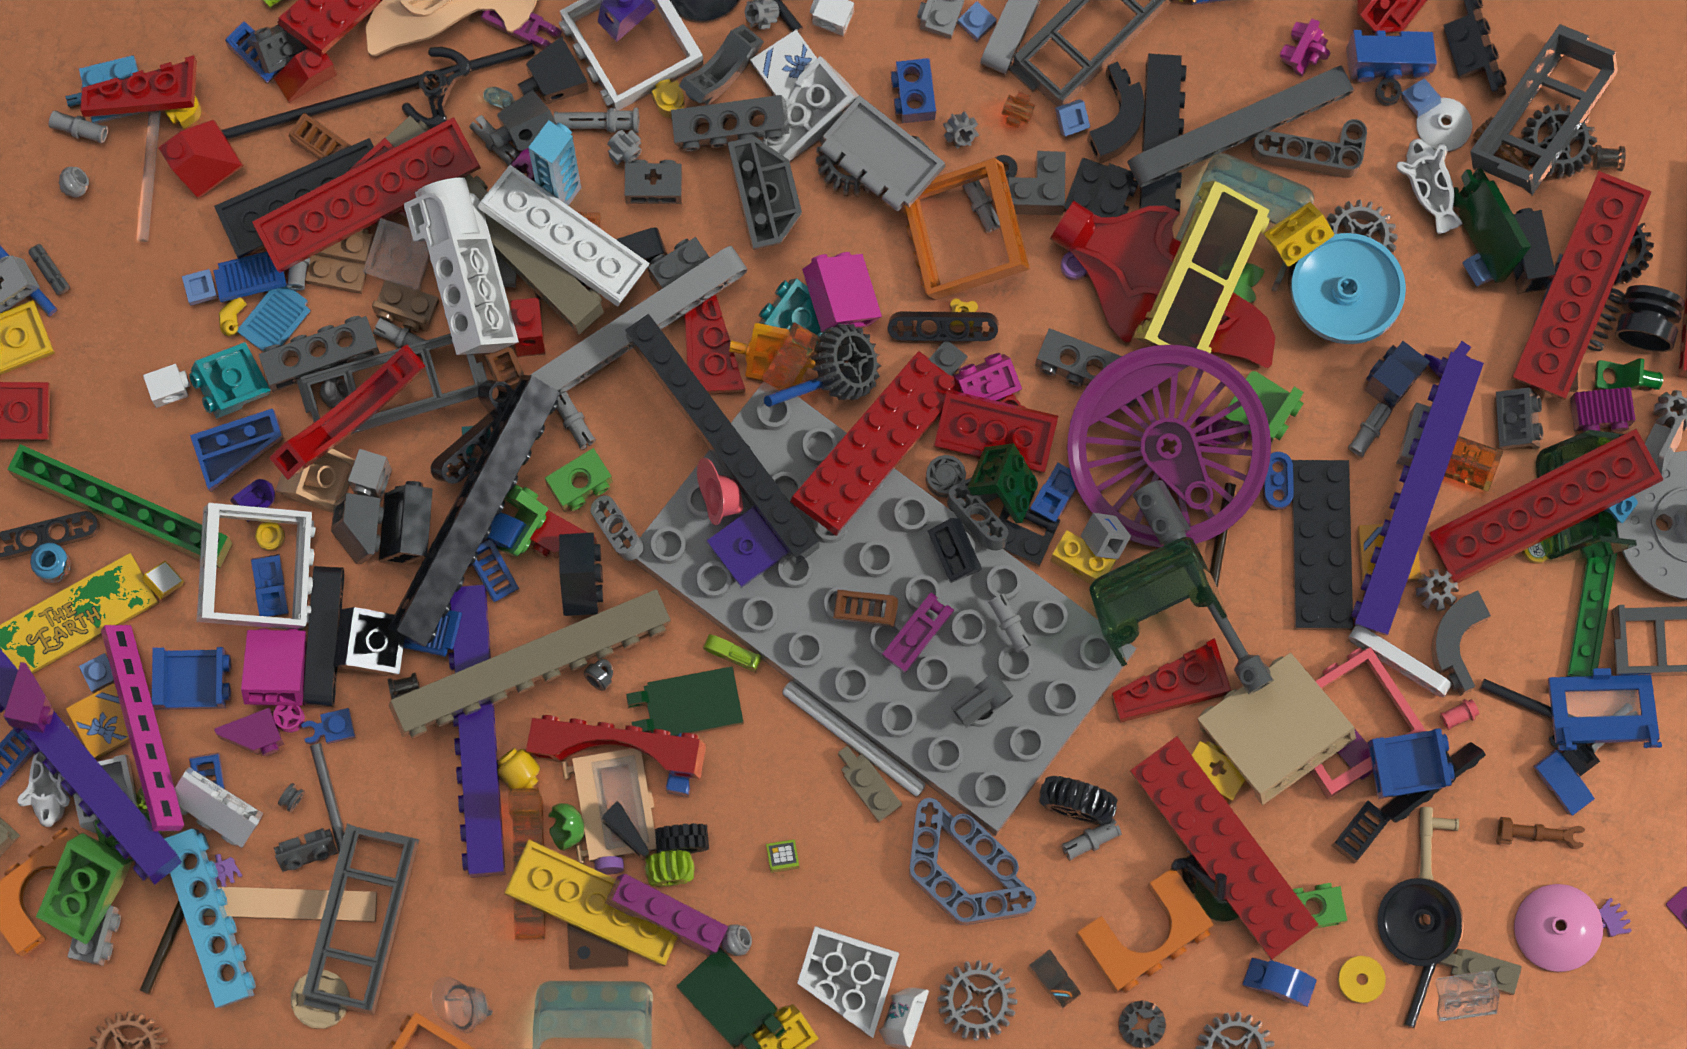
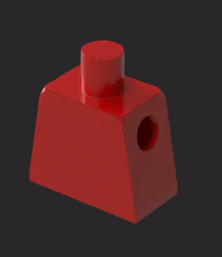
M540 299L511 300V314L519 341L515 344L517 357L546 355ZM535 340V342L532 343H524L523 341Z

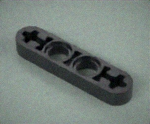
M901 311L894 313L890 317L888 332L896 340L990 341L998 333L999 322L995 315L988 312ZM913 320L917 321L916 332H913ZM926 320H931L936 323L937 329L933 332H926L922 329L921 324ZM958 320L964 323L965 329L957 333L952 331L949 325L951 322ZM898 321H903L904 331H899L898 326H896ZM970 321H974L973 332H969L971 325ZM983 322H988L990 326L988 332L983 331V327H981Z
M81 511L1 531L0 540H3L5 544L14 542L12 536H15L19 549L15 550L14 545L4 547V552L0 553V560H8L31 554L38 546L45 543H55L63 546L91 539L98 533L100 523L91 512ZM86 518L89 522H93L89 526V531L85 532L82 528L73 529L75 535L72 536L68 522L72 521L74 527L82 525L83 519ZM55 525H62L65 527V535L58 540L52 539L50 536L51 528ZM27 532H34L37 535V541L31 547H26L22 544V537Z

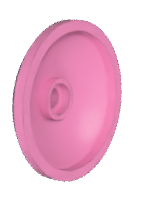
M1552 884L1538 888L1524 899L1516 913L1514 933L1520 950L1530 962L1548 971L1566 972L1583 966L1595 955L1602 941L1603 922L1596 904L1583 891L1569 885ZM1557 921H1563L1566 924L1564 931L1556 929L1555 923Z

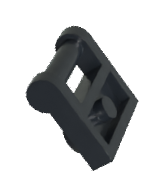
M1004 505L999 519L1008 529V539L1003 549L1014 557L1040 567L1061 520L1058 519L1054 523L1028 509L1024 519L1047 529L1045 535L1042 536L1009 521L1010 513Z

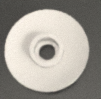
M1441 98L1439 105L1417 117L1416 129L1420 139L1429 144L1434 150L1443 144L1447 147V152L1459 149L1467 142L1472 132V119L1468 110L1460 102L1450 98ZM1448 118L1451 124L1444 125L1441 119Z

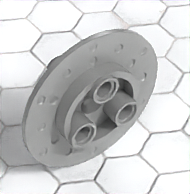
M1687 451L1674 452L1663 475V481L1633 495L1637 499L1638 504L1624 523L1616 521V531L1619 545L1626 561L1645 583L1668 596L1687 600ZM1656 519L1664 520L1668 525V530H1660L1656 525Z

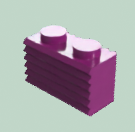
M1631 387L1575 392L1570 398L1574 430H1583L1584 435L1599 433L1602 428H1611L1612 432L1626 431L1629 429L1628 426L1635 422Z

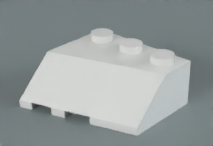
M190 767L184 772L175 787L181 813L184 815L190 813L197 818L196 822L210 831L214 829L222 835V839L234 846L238 845L241 848L244 846L263 815L261 811Z
M815 926L797 983L873 1038L899 952Z

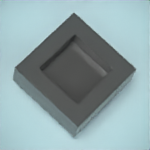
M944 341L928 360L952 376L966 362L968 356L951 342Z

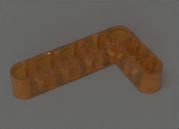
M539 788L509 789V814L513 821V872L528 840L544 846L543 797ZM514 899L515 940L545 939V913Z

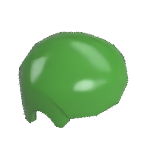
M558 803L552 806V812L548 816L555 818L556 821L549 829V832L556 846L560 850L565 851L579 843L583 838L585 830L584 820L572 805Z

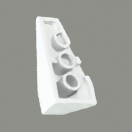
M821 56L799 75L795 82L797 85L789 99L786 98L790 134H783L782 138L777 140H766V137L762 139L764 144L786 157L789 162L820 140L859 96L851 85Z

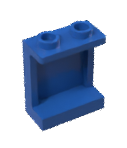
M164 647L153 648V707L156 710L226 709V700L231 699L230 683H226V672L231 671L230 654L226 655V650L223 647H217V650L167 651Z
M1441 728L1389 738H1375L1368 741L1378 799L1442 789L1452 785L1451 780L1455 778L1452 763L1447 762L1446 751H1449V742L1447 735L1442 734Z

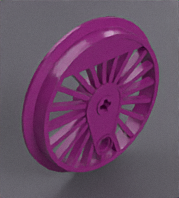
M1157 345L1138 349L1116 359L1094 377L1082 393L1074 409L1068 432L1067 450L1069 466L1075 486L1092 513L1116 516L1131 535L1130 540L1149 546L1165 547L1160 544L1151 527L1140 524L1143 517L1140 508L1134 521L1118 512L1119 508L1153 470L1155 473L1151 482L1158 481L1160 477L1167 489L1170 487L1177 494L1181 513L1191 528L1186 533L1189 545L1198 544L1223 533L1233 526L1252 506L1262 489L1269 469L1271 437L1268 419L1258 395L1249 382L1234 367L1221 358L1194 347ZM1188 366L1198 368L1178 418H1174L1178 373ZM1205 371L1221 382L1185 423L1183 419ZM1171 377L1169 416L1165 418L1158 385ZM1227 386L1238 401L1191 429L1192 423L1219 392ZM1151 389L1160 420L1155 419L1142 397V394ZM1137 399L1151 425L1149 426L1126 404ZM1243 407L1249 424L1198 437L1195 436L1197 432L1237 408ZM1120 408L1145 429V432L1138 431L1106 416ZM1101 421L1140 437L1141 441L1087 437L1088 427ZM1250 430L1252 434V450L1198 445V442ZM1164 439L1176 441L1175 453L1170 454L1168 451L1163 453L1161 448L1164 446ZM1086 443L1141 447V450L1087 462ZM1201 452L1252 456L1248 474H1242L1203 458ZM1143 456L1142 460L1102 484L1096 486L1089 468ZM1147 464L1148 467L1112 507L1100 492ZM1205 465L1243 480L1244 483L1237 495L1232 497L1207 474ZM1195 487H1202L1207 492V498L1201 504L1193 502L1190 497L1191 491ZM1212 488L1229 502L1216 515H1214L1209 507L1213 500ZM1186 503L1194 509H1204L1209 519L1191 526Z

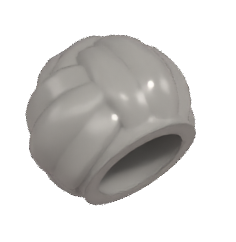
M66 167L59 176L60 190L67 196L80 197L86 192L89 179L82 169Z
M336 377L326 380L321 385L320 396L327 406L334 408L349 396L344 379Z
M738 924L729 925L721 941V946L727 953L734 956L745 955L752 945L750 932L744 926Z

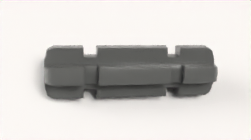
M37 244L28 251L34 262H37L36 265L49 284H51L55 293L62 295L70 288L69 284L62 277V274L51 258L47 256L43 246Z

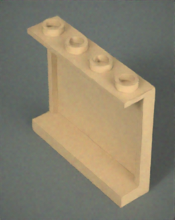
M1291 652L1285 657H1278L1271 663L1269 669L1274 680L1273 682L1248 695L1244 686L1238 690L1234 689L1227 693L1223 701L1216 706L1207 707L1198 718L1202 733L1207 732L1254 789L1255 797L1262 805L1356 739L1354 726Z

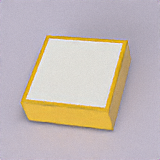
M166 561L145 573L142 578L160 599L180 588L184 582Z

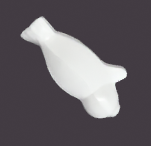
M1414 139L1409 144L1406 156L1407 162H1397L1396 168L1399 172L1408 176L1419 202L1435 216L1438 234L1458 228L1462 225V221L1453 211L1454 188L1444 162L1447 147L1441 144L1434 150L1421 139Z
M38 752L36 755L34 754L32 759L28 787L18 797L17 802L22 807L32 805L40 824L44 827H51L62 818L65 807L68 806L70 799L65 792L66 790L60 784L64 779L58 772L54 776L42 763L46 758L41 752Z

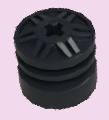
M1629 286L1625 293L1626 300L1622 305L1626 313L1621 314L1615 332L1616 338L1627 345L1653 352L1671 351L1674 348L1678 329L1674 324L1679 323L1682 318L1681 312L1685 306L1684 299L1676 293L1655 286Z

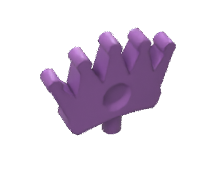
M221 854L215 855V866L218 871V877L215 878L216 883L219 878L222 887H226V876H228L231 883H235L234 872L238 874V877H242L232 857L222 861Z
M1608 899L1604 906L1599 909L1603 928H1606L1609 937L1629 934L1631 929H1623V927L1629 924L1630 920H1620L1627 914V911L1624 910L1623 912L1616 913L1621 904L1618 903L1616 906L1609 907L1613 899Z

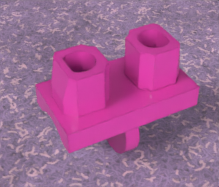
M1311 18L1309 24L1296 22L1291 36L1294 40L1300 41L1298 46L1294 47L1286 44L1280 53L1282 62L1292 66L1295 74L1303 76L1309 63L1316 65L1319 59L1327 60L1330 56V51L1325 47L1328 40L1323 37L1324 32L1318 27L1320 24L1318 20Z

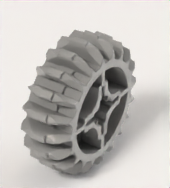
M1357 200L1355 207L1348 201L1345 203L1344 209L1337 206L1334 210L1335 214L1330 213L1328 215V224L1334 234H1337V229L1341 224L1345 227V233L1366 234L1370 238L1378 230L1381 244L1391 253L1395 252L1396 245L1393 242L1397 241L1398 235L1391 232L1395 230L1396 225L1392 223L1387 224L1391 218L1390 214H1386L1383 217L1380 215L1383 210L1382 206H1379L1375 211L1371 209L1373 206L1372 201L1368 202L1366 207L1362 206L1361 200ZM1356 219L1366 220L1370 223L1360 224Z
M980 960L976 961L974 970L971 969L969 962H965L964 968L966 972L962 973L958 966L954 967L953 970L957 977L954 978L947 974L945 979L951 985L941 984L939 988L942 992L947 993V996L941 995L937 999L938 1002L947 1003V1006L939 1008V1013L949 1012L950 1014L943 1022L949 1024L954 1020L956 1024L951 1030L953 1033H956L959 1027L964 1028L962 1038L964 1039L967 1038L969 1031H973L974 1041H978L979 1032L983 1031L986 1040L990 1039L989 1029L991 1028L999 1035L1001 1029L998 1023L1000 1022L1005 1027H1008L1010 1024L1004 1015L1011 1017L1015 1015L1014 1010L1007 1008L1008 1005L1013 1006L1017 1004V999L1008 998V995L1016 992L1015 987L1005 988V985L1011 981V978L1006 977L1001 981L999 977L1003 969L999 968L994 975L990 972L993 964L990 962L987 964L986 970H981L982 963ZM968 978H985L991 981L993 985L985 989H979ZM961 984L967 1000L955 1010L953 994L956 987ZM989 992L982 1001L983 1008L971 1005L965 1009L973 999L972 993H977V996L979 994L983 996ZM1000 992L1001 1009L994 1018L988 1006V1000L994 994ZM976 1012L987 1023L972 1024L961 1017L967 1013Z
M1236 1012L1234 1021L1231 1020L1229 1013H1225L1223 1015V1024L1218 1017L1213 1018L1212 1021L1216 1027L1215 1029L1206 1024L1204 1030L1209 1036L1203 1034L1198 1036V1040L1205 1043V1046L1199 1045L1195 1049H1212L1214 1040L1221 1049H1229V1046L1235 1048L1243 1041L1245 1043L1241 1049H1247L1252 1039L1255 1040L1258 1049L1271 1048L1275 1043L1274 1041H1264L1263 1038L1267 1037L1270 1031L1265 1030L1263 1033H1259L1258 1029L1263 1024L1261 1021H1258L1253 1027L1250 1025L1253 1018L1252 1015H1248L1245 1021L1241 1022L1242 1015L1240 1012ZM1235 1028L1246 1033L1240 1040L1235 1041L1227 1036L1224 1037L1220 1032Z

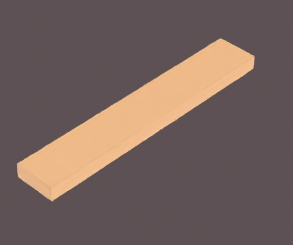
M201 886L200 897L205 895L206 886ZM218 887V889L222 888L227 898L228 904L224 906L226 914L233 918L322 920L329 890ZM344 891L336 921L376 922L377 892ZM208 909L203 917H216V914L212 909Z

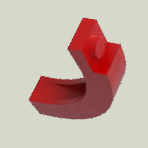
M408 345L403 346L355 391L312 425L286 441L269 459L289 480L358 429L413 381L412 379L426 366Z

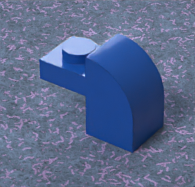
M1251 958L1243 986L1272 994L1285 1002L1308 1007L1317 979L1301 970L1270 960L1268 962Z

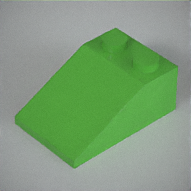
M84 833L74 837L65 846L36 917L76 940L88 944L123 885L133 860L130 858L125 860L119 852Z

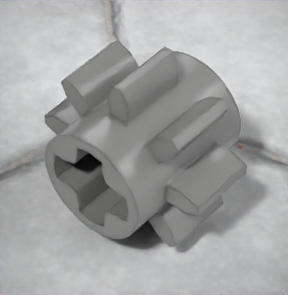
M752 0L746 2L745 17L751 23V27L758 26L759 30L770 28V23L777 22L779 7L774 0Z
M965 111L962 114L956 115L952 113L948 122L943 123L947 131L944 136L948 142L953 141L956 148H959L960 145L971 146L974 137L979 136L975 129L978 123L974 117L969 119Z
M623 130L618 131L608 141L607 145L611 148L608 151L610 153L609 156L617 164L622 160L625 163H631L642 152V149L639 147L641 139L633 130L628 134Z

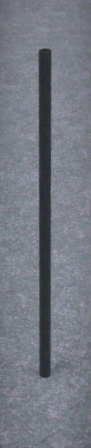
M531 43L470 60L472 65L471 72L535 54L533 45ZM457 64L452 65V66H448V67H445V68H441V69H438V70L442 72V71H444V70H447V69H449V68H451V67L456 66ZM423 74L233 126L221 131L229 140L297 121L303 113L311 117L419 87V81Z

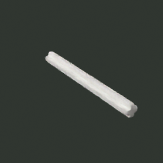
M790 681L782 691L784 696L858 753L863 754L866 759L914 796L920 795L924 790L925 782L796 683Z

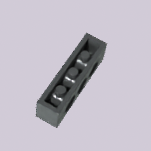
M782 95L671 110L674 143L680 149L683 148V151H696L702 145H710L713 148L727 146V142L754 136L757 138L766 137V140L781 139L783 134H790L787 104ZM764 115L765 120L762 125L758 127L752 126V120L755 116ZM729 119H737V125L734 129L725 130V123ZM701 123H709V129L706 133L697 134V128Z
M353 316L344 321L345 324L336 327L328 325L320 328L317 334L308 337L307 335H300L291 339V343L280 346L275 344L265 348L264 352L258 355L272 392L297 384V380L301 379L300 377L380 354L367 317ZM343 337L353 339L348 347H340L338 343ZM318 346L326 348L325 353L320 357L311 355L313 349ZM288 357H298L299 360L296 365L291 367L284 365Z
M1049 328L1035 366L1039 367V370L1046 375H1060L1065 377L1068 383L1080 387L1082 384L1088 386L1096 376L1088 373L1086 368L1089 365H1097L1102 371L1106 366L1122 356ZM1066 354L1071 355L1075 363L1065 365L1061 362L1060 357ZM1137 399L1126 404L1129 407H1135V405L1141 407Z

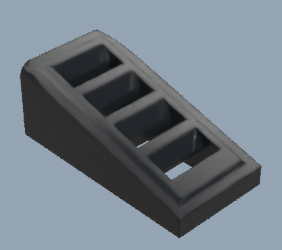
M616 801L602 816V821L642 860H645L649 857L648 848L622 805Z
M1367 801L1332 846L1355 864L1390 819L1374 804ZM1367 810L1381 821L1378 825L1364 815ZM1361 819L1374 831L1369 833L1358 824L1359 820ZM1353 828L1367 838L1365 842L1351 832ZM1346 837H1349L1360 846L1358 851L1345 841Z

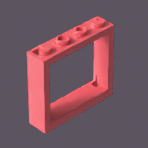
M1361 647L1346 656L1349 661L1340 666L1337 662L1322 671L1324 676L1315 681L1322 689L1359 665L1367 662L1412 730L1407 734L1426 731L1371 647L1365 651ZM1369 757L1334 780L1330 778L1322 764L1311 770L1310 773L1327 799L1358 781L1361 776L1373 768L1371 758Z

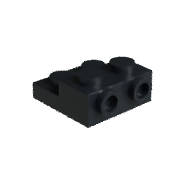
M1082 157L1065 202L1064 212L1068 210L1073 201H1076L1093 212L1094 215L1100 217H1118L1127 214L1129 207L1125 206L1127 197H1134L1138 183L1134 180L1135 177L1130 170L1110 163L1109 166Z

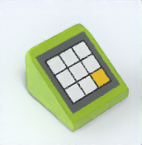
M795 839L766 844L771 873L799 869Z

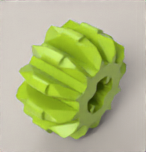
M662 851L661 853H654L645 859L646 877L652 886H678L694 879V862L691 854L687 851Z

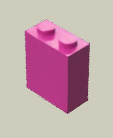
M843 252L835 257H828L827 254L813 257L811 259L812 262L802 269L821 332L837 324H854L855 327L864 328L882 317L863 254L851 255L850 252Z
M266 628L247 630L241 685L244 705H303L307 653L305 631L297 629L269 630Z

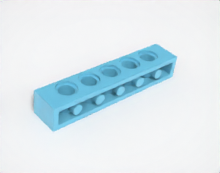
M548 120L528 147L535 183L566 205H569L581 189L573 136L570 129L559 122L555 125Z
M189 829L165 838L166 842L182 861L179 866L170 872L215 1008H222L255 996L252 990L256 988L255 981L251 972H246L243 963L246 960V954L243 946L236 942L234 933L237 932L236 924L232 916H227L224 907L228 904L224 890L222 888L218 889L215 880L218 877V871L213 860L209 861L206 850L209 849V845L204 833H199L198 829ZM193 853L197 858V864L192 870H189L185 866V859L189 854ZM202 881L206 885V893L199 898L195 895L194 887L198 882ZM208 909H212L216 914V919L211 925H207L203 919L204 913ZM217 937H222L225 941V948L221 953H217L213 949V942ZM228 964L235 971L234 977L230 981H226L222 976V970Z

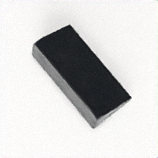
M950 518L927 531L950 583L982 570L959 518Z

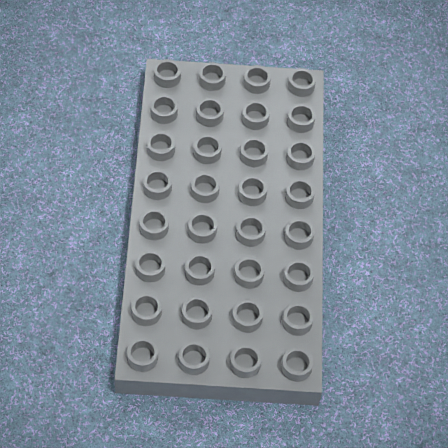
M768 375L731 424L790 501L796 491L847 433L799 397L767 407L764 403L765 396L787 389ZM709 450L704 457L713 463L718 475L730 478ZM696 466L642 534L640 539L644 544L643 551L638 558L631 561L751 652L761 655L763 661L788 680L793 681L939 794L973 817L995 836L1137 649L1004 549L996 551L984 547L964 524V529L982 570L950 583L927 531L950 518L958 517L953 511L895 468L837 536L793 505L818 538L819 549L797 565L789 555H786L741 588L708 545L707 540L750 510L752 506L741 492L743 511L723 517L718 525L712 524L698 484ZM837 590L894 595L898 599L895 626L886 627L834 619ZM932 592L938 597L937 600L944 606L949 605L954 609V612L907 672L903 673L882 657V653ZM1003 593L1006 595L1005 597L1016 616L1020 615L1022 619L1020 623L1033 642L1031 646L1018 653L1005 630L1002 631L1000 629L1001 623L988 603ZM847 598L845 609L847 614H850L851 598ZM859 600L857 615H861L863 600ZM872 601L869 616H873L875 602ZM883 603L881 617H884L885 615V603ZM932 610L926 613L933 621L938 616ZM996 672L1013 697L995 711L990 710L965 728L955 716L951 707L974 691L975 687L982 680Z

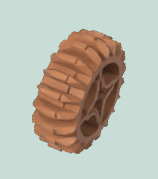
M128 1011L126 1020L118 1012L115 1014L116 1023L107 1017L105 1018V1023L108 1026L107 1029L99 1025L96 1027L101 1036L100 1038L91 1036L90 1041L97 1043V1047H90L88 1049H106L112 1036L114 1037L116 1049H124L123 1043L130 1047L135 1045L133 1049H145L148 1043L151 1044V1049H160V1046L168 1043V1040L165 1037L157 1039L162 1034L163 1029L157 1027L151 1030L156 1022L154 1019L150 1018L144 1024L145 1014L139 1013L134 1021V1012ZM139 1028L146 1034L142 1037L128 1040L120 1030Z

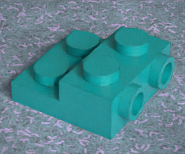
M797 278L790 279L789 282L784 280L775 291L778 297L774 303H767L760 311L759 317L762 319L759 323L811 334L809 342V352L811 355L813 352L812 347L817 344L816 338L822 332L808 287Z
M246 342L196 360L189 374L192 386L195 389L200 388L204 395L202 403L207 413L213 412L216 419L242 409L244 404L265 397L271 392Z

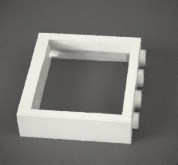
M579 0L560 10L562 21L559 22L561 30L566 37L571 35L575 42L572 47L580 60L584 58L589 66L586 68L590 79L593 83L599 82L603 89L600 91L602 99L607 106L612 104L616 111L652 93V90L656 89L655 85L665 79H670L672 82L703 65V55L671 1L652 0L687 58L617 95L574 23L598 10L603 0Z
M208 503L203 507L197 622L301 630L304 628L306 623H309V614L311 613V606H307V595L311 594L313 579L308 577L309 566H312L314 562V549H310V538L314 537L316 529L312 520V512ZM219 518L297 525L292 619L214 612Z

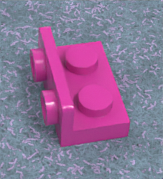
M995 353L989 355L984 359L985 362L976 366L975 364L963 366L959 369L958 374L953 375L962 393L995 401L1022 390L1011 358L1005 354Z

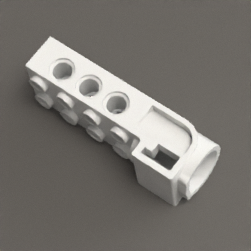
M465 178L445 179L420 188L415 192L416 198L404 203V208L413 241H426L456 355L493 353L518 343L517 333L484 212L477 208L480 200L474 194L469 193Z

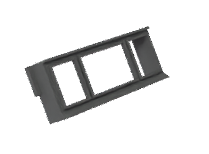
M1070 0L1014 55L1013 65L1009 68V71L1032 92L1038 89L1056 107L1068 104L1173 0H1151L1144 8L1135 0H1121L1136 16L1090 61L1059 33L1090 1ZM1050 39L1082 67L1061 90L1029 61Z
M1559 24L1471 149L1473 169L1482 168L1484 172L1520 186L1530 195H1533L1618 73L1616 51L1588 41L1589 35ZM1563 55L1600 69V72L1586 92L1549 77ZM1542 85L1580 100L1546 150L1509 135ZM1504 143L1538 157L1539 160L1532 170L1529 171L1493 155L1500 145Z
M451 333L409 345L415 354L421 353L434 397L376 413L351 434L477 398L479 386L487 380L482 362L476 363L474 354H466L475 385L442 394L429 350L453 344ZM401 348L300 377L301 379L297 380L306 413L311 412L314 422L320 419L311 389L312 384L344 375L350 395L357 389L352 375L353 372L384 364Z
M1618 605L1612 609L1615 629L1616 676L1687 675V665H1667L1664 623L1666 620H1687V606L1625 608V605ZM1655 621L1657 666H1628L1626 622Z
M347 823L302 992L305 998L303 1005L335 1013L339 1012V1008H344L370 1015L375 1014L419 839L390 832L381 833L355 827ZM358 838L403 848L395 878L350 868ZM347 878L393 888L375 958L330 948ZM327 957L372 967L364 1001L318 991Z

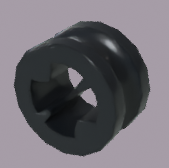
M1383 79L1375 90L1376 100L1383 106L1394 105L1401 96V85L1395 79ZM1387 87H1391L1392 93L1395 96L1391 94L1390 98L1384 96L1385 92L1381 89L1386 90Z

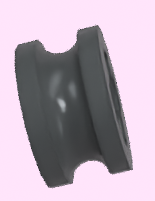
M291 783L281 795L278 805L281 807L283 805L287 806V811L291 813L302 800L305 791L303 789L297 790L296 785Z

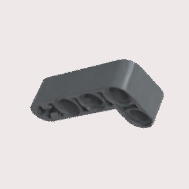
M1358 119L1347 121L1340 132L1338 143L1263 131L1256 136L1252 147V156L1257 162L1350 178L1358 172L1362 164L1367 128ZM1346 132H1356L1359 135V139H1350ZM1263 144H1268V151L1263 150ZM1278 145L1282 146L1279 154L1277 153ZM1296 148L1300 155L1297 157L1290 156L1286 149ZM1317 152L1324 153L1328 160L1319 161L1315 158L1314 154ZM1342 158H1352L1355 162V165H1345L1342 161Z

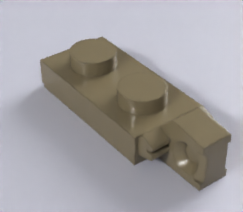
M848 746L838 752V756L846 765L841 769L844 778L879 823L902 806L900 800L863 754L856 757Z
M1459 948L1456 954L1452 953L1448 958L1437 963L1452 968L1451 975L1457 976V979L1510 995L1515 994L1522 966Z

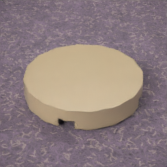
M323 970L318 991L350 998L346 983L337 974ZM307 974L295 983L291 992V1007L295 1016L304 1025L314 1029H327L337 1025L345 1017L348 1009L339 1008V1012L335 1013L303 1005L305 998L302 992Z

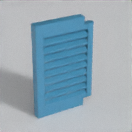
M287 286L269 290L238 328L237 333L262 352L271 345L279 344L282 346L311 311L305 306L308 300L295 290L287 288Z

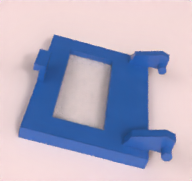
M1594 668L1592 676L1548 678L1555 744H1564L1558 745V750H1577V745L1573 743L1644 742V748H1662V742H1657L1660 737L1651 675L1611 676V668Z

